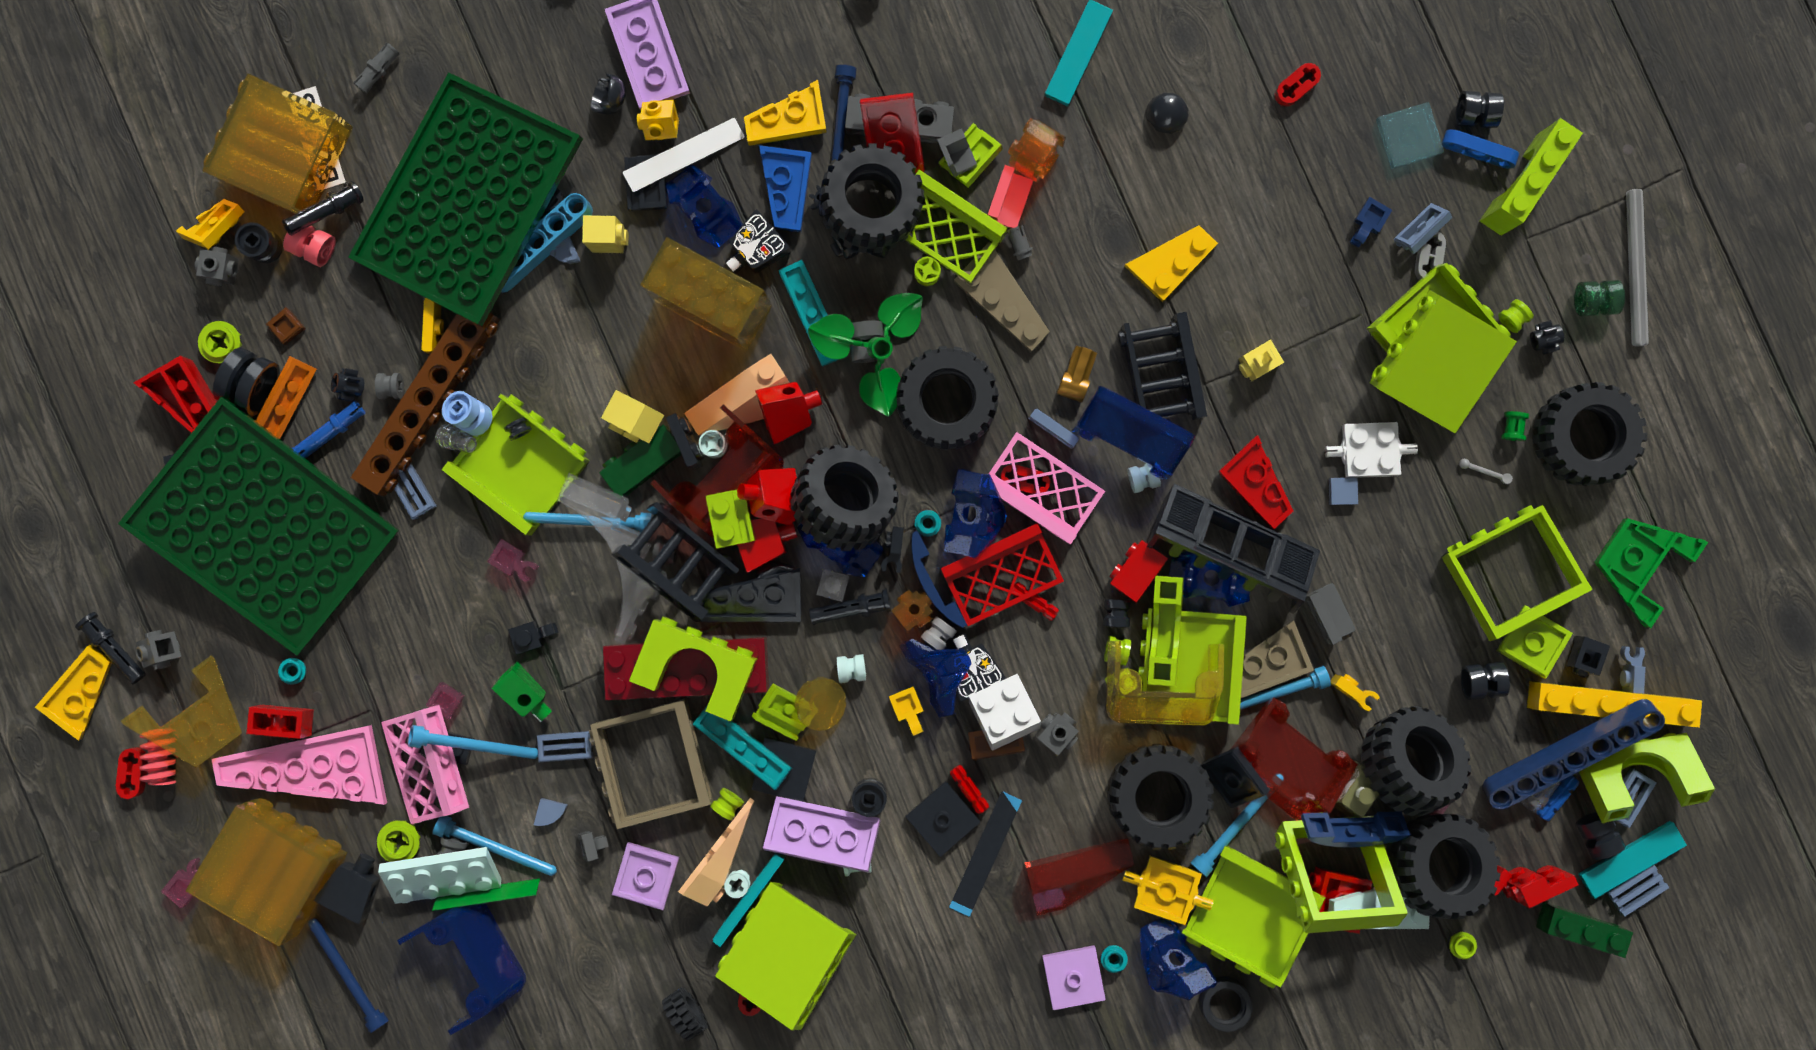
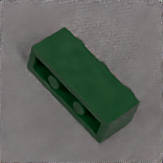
M663 424L660 427L658 426L650 443L643 440L639 443L633 441L624 448L625 453L619 458L614 456L602 465L604 469L599 473L615 495L620 499H624L681 456L682 453L674 435Z
M1543 902L1536 928L1547 934L1626 958L1633 935L1632 931L1619 925Z

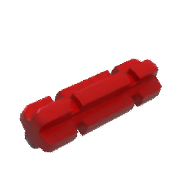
M1020 582L1014 584L1012 591L1022 595L1028 592L1026 586ZM1037 594L1022 601L1038 613L1042 612L1043 616L1051 621L1059 612L1058 608L1052 604H1047V601Z
M956 766L950 771V775L955 782L958 781L959 788L968 801L973 803L972 806L978 814L983 813L989 808L988 802L984 797H981L982 794L972 779L966 776L967 772L963 766Z

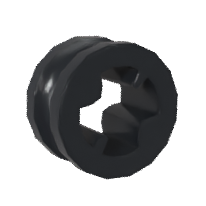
M525 417L517 419L504 427L505 432L510 433L509 439L511 441L523 437L532 430L530 426L526 425L527 419Z

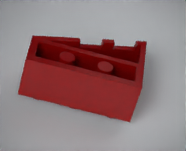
M181 355L133 382L151 396L158 405L165 408L172 417L191 433L217 402L193 360Z

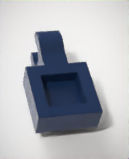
M1369 197L1354 220L1360 227L1353 235L1350 243L1359 248L1361 244H1364L1370 232L1377 235L1392 210Z

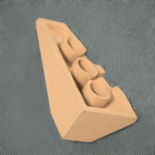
M769 354L684 414L698 436H701L708 430L721 431L730 427L762 420L764 418L755 390L790 382L772 354Z
M752 798L747 801L678 891L679 893L705 906H708L712 900L715 903L719 901L725 893L723 885L728 878L754 804Z

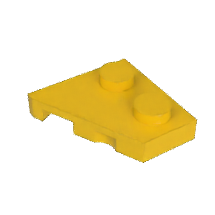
M223 199L210 210L198 215L196 219L199 223L188 230L181 226L176 232L183 239L209 250L212 246L219 243L221 236L229 228L237 224L239 217L245 211L238 204Z

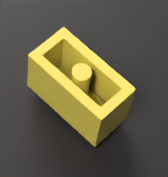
M583 215L582 242L592 253H624V246H628L629 241L628 230L624 229V225L616 216Z
M616 390L601 418L610 423L609 429L636 443L639 439L650 443L664 415Z

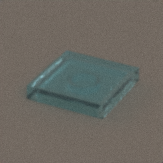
M1429 102L1383 115L1376 119L1391 169L1444 153Z

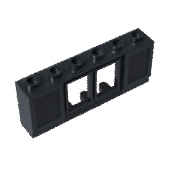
M1175 483L1163 500L1147 547L1152 549L1158 538L1171 543L1169 555L1172 557H1178L1183 549L1197 555L1193 565L1199 569L1203 568L1208 561L1221 566L1218 577L1222 580H1227L1233 572L1245 577L1242 587L1246 591H1252L1257 584L1270 589L1267 600L1270 602H1277L1282 595L1292 599L1289 612L1292 614L1305 602L1320 550L1286 534L1277 533L1233 511L1212 503L1211 500ZM1210 522L1235 533L1229 554L1203 543ZM1244 538L1269 549L1263 570L1238 559Z

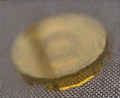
M817 677V679L809 680L803 684L795 700V709L797 710L799 721L806 727L817 731L827 730L836 725L843 716L846 707V695L842 687L836 681L825 677Z

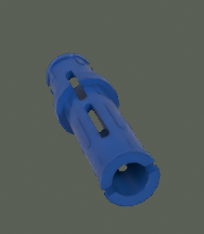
M354 400L340 413L331 415L327 423L292 449L297 453L305 450L300 455L306 459L338 433L346 432L350 424L366 414L364 409L361 407L352 413L360 405Z

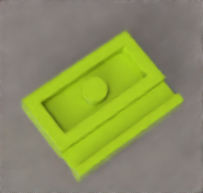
M974 123L964 135L975 158L977 167L955 176L967 188L1003 150L1002 145L983 130H980ZM943 157L939 164L952 175L946 159Z
M737 490L706 496L716 549L755 541L747 500H740L737 496Z
M772 684L759 703L756 713L753 712L752 717L756 721L797 741L800 731H804L817 708L804 699Z

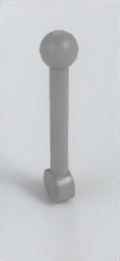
M1465 458L1459 462V466L1462 469L1470 468L1500 479L1503 484L1512 482L1513 478L1508 473L1499 474L1472 464Z

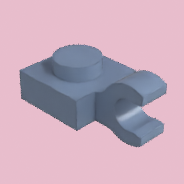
M1622 646L1620 655L1627 663V665L1623 666V671L1620 674L1622 691L1644 694L1645 667L1642 666V661L1645 656V650L1642 647H1636V653L1631 657L1629 654L1630 647Z

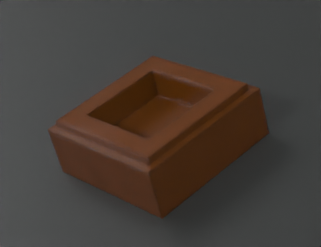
M287 307L266 323L268 328L284 345H287L306 329Z

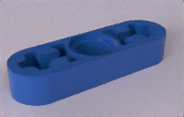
M1446 130L1441 143L1448 150L1507 169L1515 168L1519 157V152L1512 148L1458 130Z

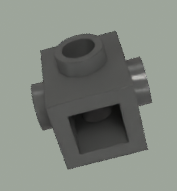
M211 247V251L200 249V254L195 261L196 276L206 279L205 284L222 287L223 283L235 285L239 259L229 255L228 250L224 248Z
M161 630L144 634L145 639L136 642V657L139 662H142L143 668L153 666L154 670L171 666V661L181 657L175 631L162 634Z
M1057 712L1053 716L1049 713L1042 720V729L1037 733L1036 737L1058 756L1064 748L1069 750L1078 740L1076 734L1079 731L1074 727L1077 722L1065 712L1062 716ZM1062 728V733L1055 735L1056 729Z

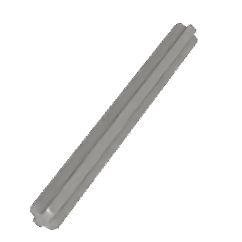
M1632 189L1626 192L1631 339L1632 345L1638 347L1648 345L1649 337L1643 191L1641 189Z

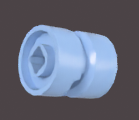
M464 391L450 394L443 403L442 415L445 421L471 436L483 434L492 423L493 416L489 406Z

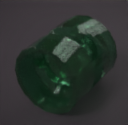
M1619 280L1602 281L1600 284L1596 281L1579 282L1574 293V306L1580 317L1596 316L1599 312L1601 315H1618L1622 312L1625 303L1624 287Z

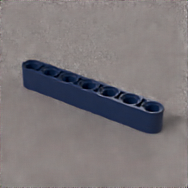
M1638 700L1488 777L1483 782V792L1494 808L1506 809L1658 732L1665 724L1664 715L1650 700Z

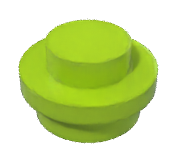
M1458 932L1451 937L1449 949L1455 957L1463 960L1469 959L1475 954L1477 943L1475 938L1469 933Z

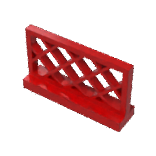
M1038 523L941 568L967 626L1064 582ZM1039 541L1043 549L1040 561L1025 556L1028 545ZM1024 547L1022 554L1015 552ZM1013 554L1021 557L1016 572L1001 567L1004 556ZM1045 555L1049 564L1043 562ZM1000 559L998 566L991 563ZM1023 559L1038 563L1033 578L1019 574ZM988 565L997 568L992 583L977 578L980 567ZM1041 565L1052 568L1056 579L1048 583L1036 580ZM976 570L974 577L967 575L968 573ZM999 570L1014 575L1009 590L994 585ZM961 576L972 579L968 594L958 592L953 584V580ZM1017 576L1032 581L1029 591L1023 595L1012 591ZM975 581L990 586L985 601L970 596ZM1035 583L1042 585L1036 589H1033ZM993 587L1008 592L1004 604L997 606L988 602ZM1011 594L1019 596L1009 601ZM959 595L966 597L964 605ZM969 599L984 604L981 614L972 619L969 618L966 611ZM987 605L994 607L993 609L985 612Z

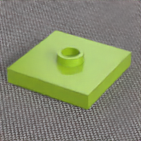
M1524 605L1518 614L1530 608ZM1541 616L1506 634L1496 651L1541 678L1546 679L1573 633L1545 616Z

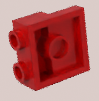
M1544 866L1536 872L1527 868L1517 867L1509 871L1512 877L1503 887L1502 891L1507 898H1511L1517 903L1531 908L1579 884L1573 874L1555 866Z
M1315 867L1314 873L1312 872L1308 876L1312 891L1326 897L1319 912H1328L1330 899L1359 891H1369L1372 886V881L1320 867ZM1361 929L1343 931L1360 934Z

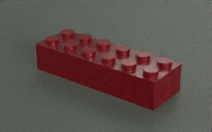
M767 637L722 639L728 642L727 647L737 650L738 646L753 652L752 657L757 658L744 693L767 692L769 690ZM644 643L603 646L605 700L712 695L716 686L717 669L715 663L709 655L701 650L687 648L677 652L668 664L659 689L653 691L629 681Z

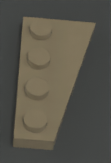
M990 241L981 251L987 250L989 248V246L991 245ZM996 250L993 251L971 284L959 276L954 279L956 285L1030 352L1049 334L1050 331ZM983 255L977 256L978 262L980 261ZM974 259L963 270L969 275L975 268Z
M1291 621L1244 654L1241 698L1314 671L1294 621Z

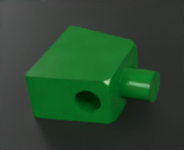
M518 661L500 676L491 688L522 717L531 712L541 722L552 711L542 701L546 694L545 690ZM522 694L529 695L531 699L524 698Z

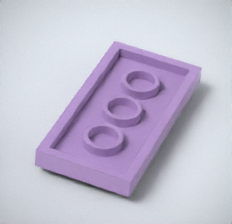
M629 0L606 8L605 12L639 109L641 110L642 102L673 100L690 94L658 0Z
M776 796L763 849L765 851L868 873L881 820L877 817H865L854 812Z

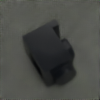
M1574 636L1573 641L1575 642L1566 666L1573 668L1572 674L1580 677L1589 678V675L1600 676L1610 645L1588 637ZM1584 654H1585V655H1586V660H1585V662L1582 663V660H1583V657H1584Z

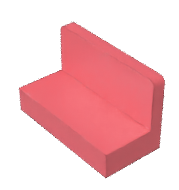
M1005 165L988 216L1003 226L1012 229L1018 227L1033 180L1015 174V168Z

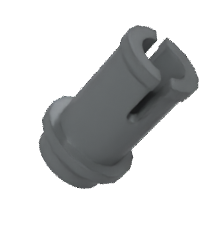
M1021 225L1007 230L1015 251L1013 256H1016L1017 260L1032 256L1031 250H1033V247L1030 248L1024 226Z

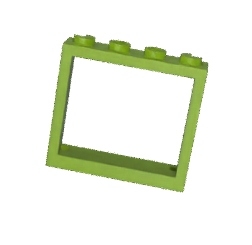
M1530 505L1518 511L1519 517L1510 521L1509 517L1493 524L1496 528L1495 530L1487 533L1483 529L1470 536L1471 542L1463 545L1460 541L1446 548L1449 553L1442 557L1489 641L1496 640L1592 590L1543 505L1536 509ZM1532 520L1571 588L1495 626L1457 558Z
M1363 816L1362 818H1371L1374 816ZM1300 820L1284 821L1281 823L1275 833L1277 841L1275 846L1280 851L1282 869L1284 873H1287L1289 880V892L1291 897L1295 899L1297 918H1301L1305 933L1395 927L1400 925L1408 912L1384 844L1361 847L1381 908L1319 912L1296 841L1298 838H1308L1303 822Z

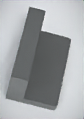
M1329 583L1307 594L1305 601L1326 644L1334 645L1342 641L1341 637L1355 631V626L1333 583Z

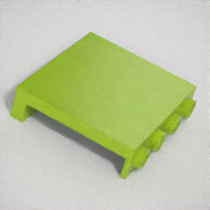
M1447 263L1435 266L1367 328L1369 333L1387 353L1390 345L1398 339L1395 329L1398 328L1400 334L1402 333L1403 325L1408 319L1412 318L1418 309L1417 306L1420 299L1431 290L1505 335L1511 336L1507 328L1495 321L1491 309L1479 302L1476 298L1475 290L1462 282L1459 278L1458 270Z
M1429 290L1427 295L1420 299L1417 306L1418 309L1412 318L1408 319L1403 325L1402 333L1397 341L1388 348L1387 356L1382 364L1373 371L1372 379L1369 383L1446 429L1456 433L1517 341Z
M500 394L499 398L502 400L492 411V423L488 430L481 435L473 436L453 462L448 461L442 470L522 533L532 536L541 523H529L523 519V515L526 512L549 513L590 460L584 456L586 451L576 443H573L571 446L563 440L565 435L555 427L548 429L542 423L545 419L533 410L528 413L521 408L524 403L511 394L507 397ZM525 417L527 419L526 425L530 426L532 430L523 437L511 441L509 439L510 433L505 432L504 427L517 419Z
M1148 608V614L1143 613L1142 629L1147 630L1146 640H1141L1140 656H1145L1144 667H1139L1138 682L1143 683L1142 693L1137 694L1136 709H1141V716L1152 715L1218 721L1239 725L1247 616L1182 611L1177 682L1174 687L1148 684L1154 609Z
M1225 846L1202 897L1213 900L1212 908L1209 911L1197 906L1182 933L1187 936L1186 941L1199 948L1203 944L1212 949L1210 954L1222 961H1225L1226 958L1236 963L1235 968L1249 975L1252 971L1261 976L1259 981L1273 989L1276 985L1282 987L1308 935L1304 931L1301 918H1297V905L1289 892L1288 877L1229 846ZM1313 891L1318 910L1320 911L1326 897Z
M770 882L760 892V900L757 906L752 908L745 919L747 923L744 928L733 938L731 943L733 946L730 952L720 960L718 964L719 970L715 977L789 1029L801 1030L857 934L847 928L840 927L783 889L782 884Z

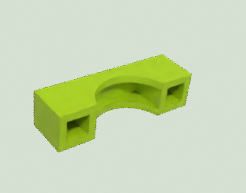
M1155 576L1153 632L1148 671V684L1176 686L1184 578Z

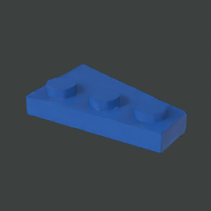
M759 145L774 227L779 230L801 232L812 153Z

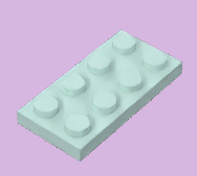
M487 847L379 864L378 873L395 904L435 899L448 895H461L474 891H487L501 887L500 874Z

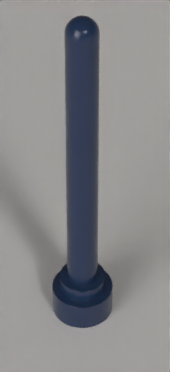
M836 65L835 78H837V83L839 84L832 160H838L839 154L843 152L849 87L853 84V80H856L857 70L856 67L850 65Z
M310 919L308 922L309 928L366 1016L364 1018L366 1024L364 1025L369 1033H372L388 1022L389 1019L384 1012L381 1013L379 1009L375 1010L318 919Z

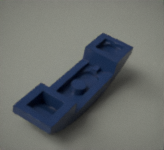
M918 531L913 532V561L925 592L933 604L948 619L962 628L967 626L955 601L946 606L944 605L920 560L929 555V552Z
M1402 811L1377 812L1371 818H1329L1328 813H1302L1301 815L1308 840L1325 846L1366 847L1400 841L1410 836Z

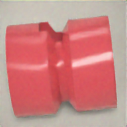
M309 226L293 236L287 232L283 247L284 250L298 257L304 256V260L322 267L331 258L335 249L336 239L322 230L316 231L315 227Z

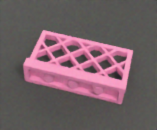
M1018 432L1015 433L981 484L982 487L1068 544L1073 542L1076 534L1105 492ZM1017 440L1027 446L1029 457L1014 460L1012 448ZM1031 449L1040 455L1032 456ZM1010 454L1011 461L1003 462L1007 455ZM1044 457L1049 460L1051 472L1036 475L1033 459ZM1030 460L1033 475L1018 478L1015 463ZM1012 464L1014 479L1003 481L995 476L1001 465ZM1053 464H1055L1056 466H1058V467L1061 468L1062 470H1057V471H1055ZM1067 472L1072 477L1073 486L1058 489L1055 474ZM1052 475L1055 490L1040 493L1037 477ZM1034 478L1037 494L1025 496L1020 492L1018 481ZM1076 479L1082 482L1083 484L1077 485ZM1015 482L1016 489L1007 483ZM1088 486L1097 492L1091 502L1080 504L1078 488ZM1074 489L1077 505L1062 508L1059 492ZM1056 493L1058 509L1046 510L1043 508L1041 496ZM1037 497L1038 504L1030 498ZM1088 506L1082 514L1081 507ZM1078 508L1080 519L1072 527L1065 522L1063 511ZM1059 512L1060 518H1058L1052 513Z
M440 705L381 722L411 824L451 815L469 808L452 747L427 744V746H423L425 758L419 754L420 748H411L405 743L414 718L417 726H423L425 730H429V733L448 736ZM392 724H396L402 729L400 738L395 736ZM402 750L410 755L407 764L402 761ZM416 760L423 765L420 774L413 769ZM429 770L434 784L426 779ZM409 776L417 780L415 789L409 785ZM423 786L431 791L428 800L420 794ZM436 796H438L441 809L434 805ZM417 801L425 806L421 816H418L416 809Z

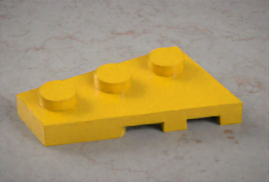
M818 80L810 83V87L800 92L795 91L789 94L788 98L776 104L771 103L745 116L744 121L749 146L827 133Z
M1198 225L1128 262L1124 266L1163 302L1218 243Z
M87 646L35 708L78 741L81 740L112 661L95 647Z

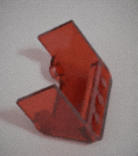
M724 404L720 409L734 421L725 433V441L732 448L697 486L689 481L680 482L671 492L655 480L651 483L674 508L711 537L714 536L706 501L707 495L737 490L741 483L747 484V481L757 471L782 469L784 465L783 458Z

